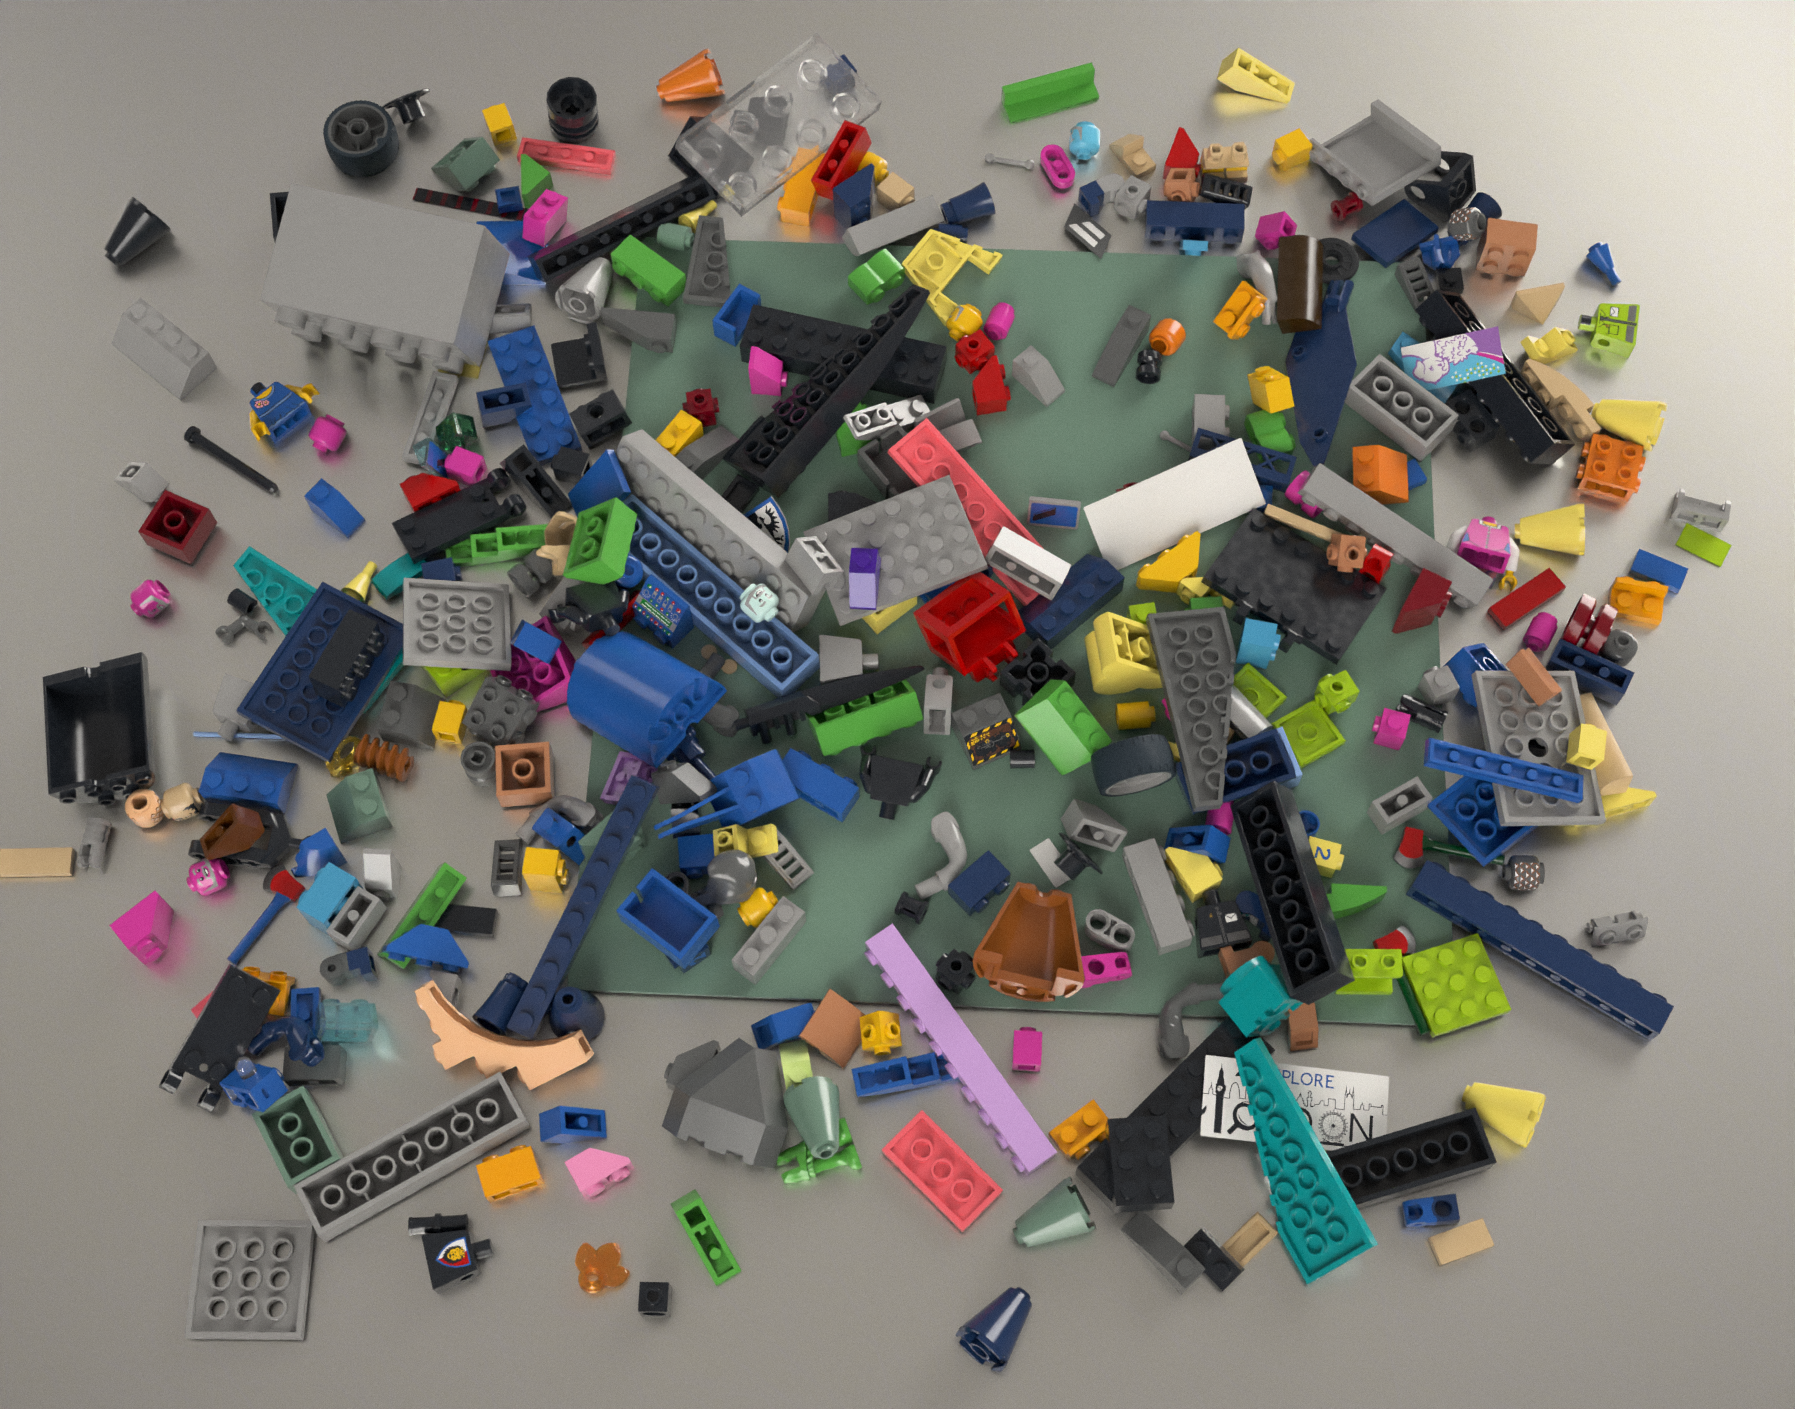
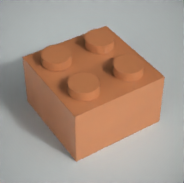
M1488 218L1486 229L1482 233L1477 247L1476 270L1486 273L1508 274L1510 276H1525L1536 251L1538 224Z
M549 742L495 746L496 796L501 807L543 804L555 797L554 756Z

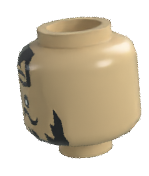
M185 782L164 791L163 799L160 802L165 816L168 819L172 818L180 822L197 815L200 811V803H203L204 799L199 793L198 787L193 788L189 783Z

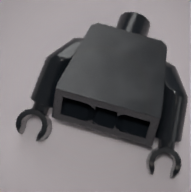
M615 580L604 585L585 582L566 588L565 606L559 604L556 609H548V613L552 623H560L568 619L582 626L587 632L592 633L603 629L607 636H614L619 632L620 626L618 624L623 621V613L628 609L630 593L626 589L617 588Z
M864 745L860 747L862 758L859 777L865 792L870 794V799L882 801L879 813L881 818L895 820L898 805L908 807L910 803L918 802L930 789L942 765L940 760L938 766H931V757H928L926 764L922 765L878 756L875 745H873L872 752L869 753L865 752Z

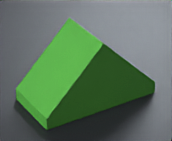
M521 154L522 198L525 208H530L546 189L550 190L554 186L548 170L528 155Z

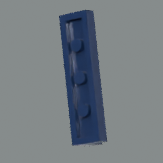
M1198 428L1188 461L1236 439ZM1201 436L1211 439L1215 445L1214 448L1208 451L1197 448ZM1243 441L1245 449L1248 450L1246 451L1248 455L1254 452L1259 453L1265 461L1259 465L1251 464L1258 484L1273 486L1274 490L1285 493L1297 457ZM1277 460L1289 462L1287 473L1284 474L1276 471L1272 463Z

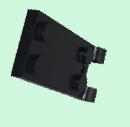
M503 468L493 469L489 472L486 479L393 522V528L412 562L416 564L469 539L472 534H479L510 518L522 515L526 511L527 506L519 494L509 495L501 505H499L493 495L494 492L502 491L510 485L511 480Z
M229 964L171 1065L163 1075L159 1088L173 1094L179 1087L184 1073L187 1072L208 1083L199 1097L197 1106L212 1112L219 1102L223 1091L220 1082L236 1069L281 990ZM201 1064H207L205 1071L199 1069Z

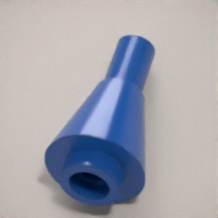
M1598 242L1591 246L1586 257L1601 272L1606 274L1612 286L1622 282L1614 269L1615 266L1609 244Z

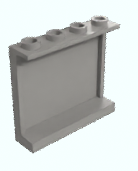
M1379 99L1371 103L1370 116L1330 140L1320 144L1314 138L1310 139L1313 145L1312 150L1309 152L1312 161L1322 166L1328 174L1336 177L1345 187L1351 189L1360 199L1365 200L1371 206L1441 165V146Z

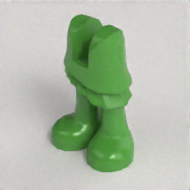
M845 1117L839 1119V1147L849 1146L835 1153L831 1158L816 1159L809 1151L804 1140L779 1153L777 1165H785L797 1160L799 1163V1167L786 1171L781 1175L784 1184L810 1181V1178H815L817 1173L845 1165L852 1170L862 1168Z

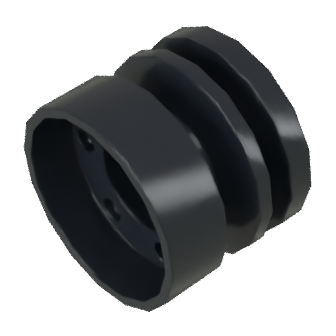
M566 77L553 83L547 92L546 99L549 125L552 132L559 139L566 142L577 143L587 140L594 135L599 122L597 95L594 87L588 81L579 77Z

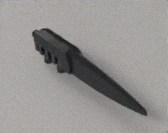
M918 665L873 672L791 693L744 709L745 717L735 720L734 726L736 731L749 728L753 737L758 736L759 733L762 743L768 744L772 742L769 730L775 727L777 730L784 724L787 735H795L797 733L795 720L805 721L806 713L813 716L822 713L824 710L864 697L920 673L924 670V667Z

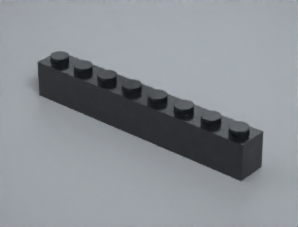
M695 173L527 257L537 279L546 283L618 247L629 235L636 238L715 199L716 196L707 175Z

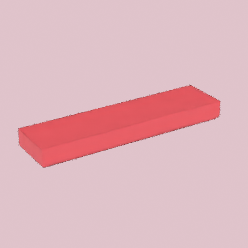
M522 137L517 154L518 162H521V154H526L540 165L611 175L616 157L615 150Z

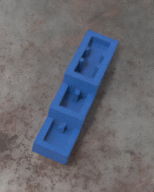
M935 1052L911 1058L904 1056L851 1069L857 1097L887 1094L959 1080L958 1077L953 1079L945 1068L947 1061L942 1054L936 1056Z

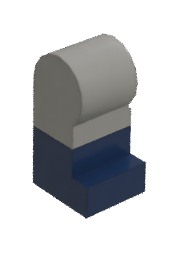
M1112 173L1079 187L1078 201L1090 217L1099 214L1100 206L1108 202H1115L1116 194L1124 185L1123 177Z

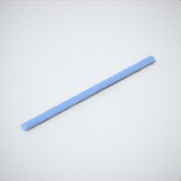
M194 731L193 733L194 737H221L217 734L218 732ZM236 733L234 738L284 739L276 734Z

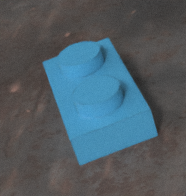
M1180 240L1179 249L1185 250V255L1201 256L1202 251H1208V241Z

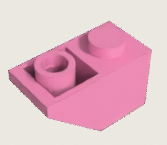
M588 1148L565 1161L570 1174L584 1197L587 1195L592 1197L601 1193L605 1189L604 1185L613 1180L619 1182L630 1175L629 1171L634 1169L628 1157L593 1148Z

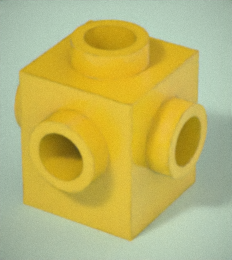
M878 1010L859 1017L862 1050L872 1051L876 1056L891 1054V1050L902 1046L898 1013Z

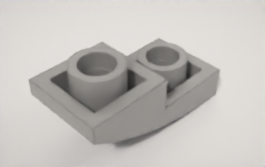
M973 419L939 431L959 453L982 443Z

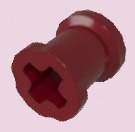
M1351 191L1347 197L1339 201H1332L1330 206L1334 217L1338 221H1343L1347 215L1362 211L1363 202L1355 192Z

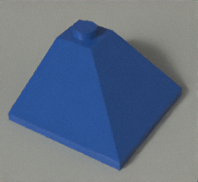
M523 221L476 222V224L484 225L510 253L502 285L546 284L537 279L527 257L545 247L522 238Z
M1463 776L1427 805L1483 867L1519 843L1538 827L1500 826L1492 782Z

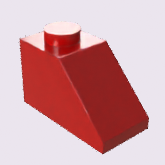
M1179 127L1165 162L1162 179L1166 180L1171 168H1194L1196 179L1199 176L1202 166L1198 164L1199 152L1182 127Z
M426 473L410 476L399 484L413 512L460 491L456 480Z

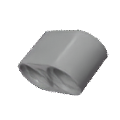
M1101 909L1090 911L1086 917L1084 931L1088 938L1114 953H1128L1131 950L1135 931L1129 924ZM1098 920L1101 921L1105 927L1097 930L1094 929L1090 923L1092 921ZM1123 934L1129 941L1119 943L1114 937L1115 935Z

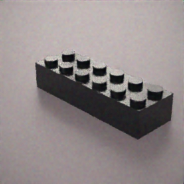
M1476 1108L1326 1152L1358 1209L1490 1169L1497 1163Z

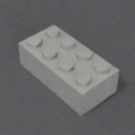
M1381 354L1352 380L1345 400L1349 407L1420 462L1453 430L1459 416Z

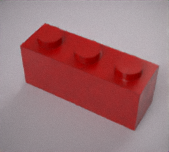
M844 120L811 178L817 195L833 201V188L855 174L872 144L865 127Z

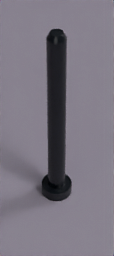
M196 426L189 427L185 432L184 440L188 443L198 444L269 492L275 493L278 490L277 484L201 435V430Z

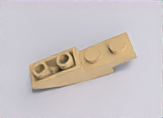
M1532 359L1526 360L1520 373L1549 411L1557 407L1560 415L1567 419L1573 427L1575 435L1582 439L1583 442H1589L1593 433L1599 434L1601 428L1590 415L1594 404L1586 394L1554 369Z

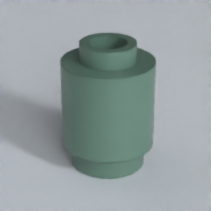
M672 223L659 226L657 242L662 244L663 247L687 251L689 247L693 246L695 234L692 232L691 227Z

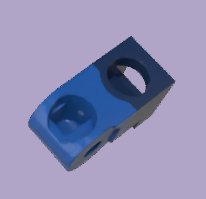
M1456 1194L1412 1199L1402 1202L1406 1227L1458 1225L1460 1221Z

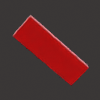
M1548 568L1490 606L1488 613L1503 630H1506L1563 592L1566 586Z

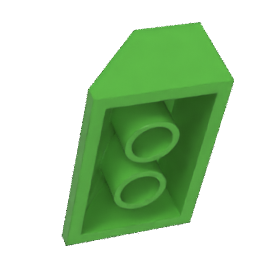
M617 497L579 512L563 576L569 579L603 585L622 578L630 551L632 535L635 530L637 514Z
M1050 680L1014 715L1061 775H1065L1091 761L1093 753L1112 742L1065 680Z

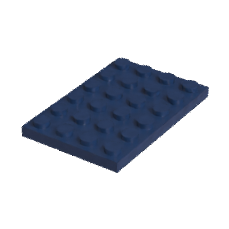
M322 581L237 708V713L330 763L402 653L403 624ZM350 609L378 622L384 641V648L380 656L374 657L371 662V670L365 680L361 679L358 684V692L352 702L348 701L345 708L316 695L309 675Z

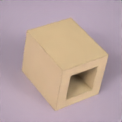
M892 172L877 186V201L890 211L915 202L914 187Z

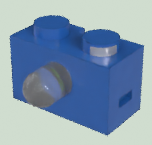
M248 1057L238 1058L235 1062V1070L220 1082L221 1087L233 1105L244 1108L249 1106L250 1109L264 1112L288 1091L283 1082L284 1076L277 1068L254 1064Z

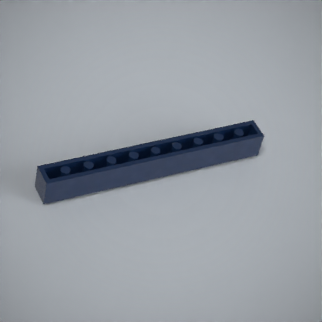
M631 775L507 1028L531 1040L537 1037L552 1007L554 998L561 989L660 789L659 786L636 775Z
M1427 860L1406 892L1407 896L1472 935L1478 933L1484 942L1650 1041L1660 1034L1674 1008L1662 995L1649 992L1638 981L1622 976L1609 964L1600 963L1588 951L1575 948L1564 937L1543 929L1539 922L1526 919L1514 907L1503 905L1494 900L1490 893L1479 891L1471 886L1468 880L1452 875L1446 871L1443 865L1437 862Z

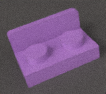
M620 751L600 799L606 804L617 805L631 775H636L652 783L651 774L657 771L658 768L655 769L629 752Z

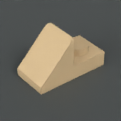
M1128 134L1109 144V148L1130 175L1140 179L1155 171L1156 164L1143 149L1144 137L1142 135Z

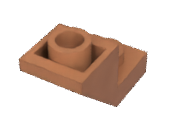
M1313 1002L1310 1005L1303 1003L1295 1011L1289 1009L1290 1016L1287 1018L1290 1051L1317 1048L1318 1021L1315 1003Z

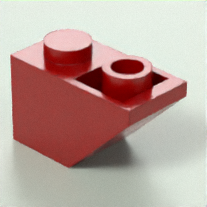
M997 355L989 359L972 381V397L977 416L1006 411L1007 401L1011 400L1009 386H1004L1003 379H1006L1005 368L1003 364H999Z

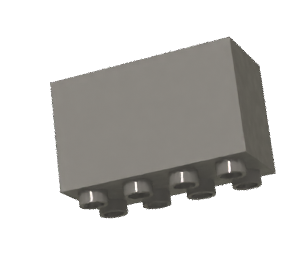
M291 183L260 300L276 311L274 322L292 328L291 334L299 338L321 342L324 333L339 339L338 345L363 353H367L369 344L385 349L387 357L406 363H414L418 353V355L433 360L432 366L437 369L461 374L464 364L481 367L510 253L484 225Z

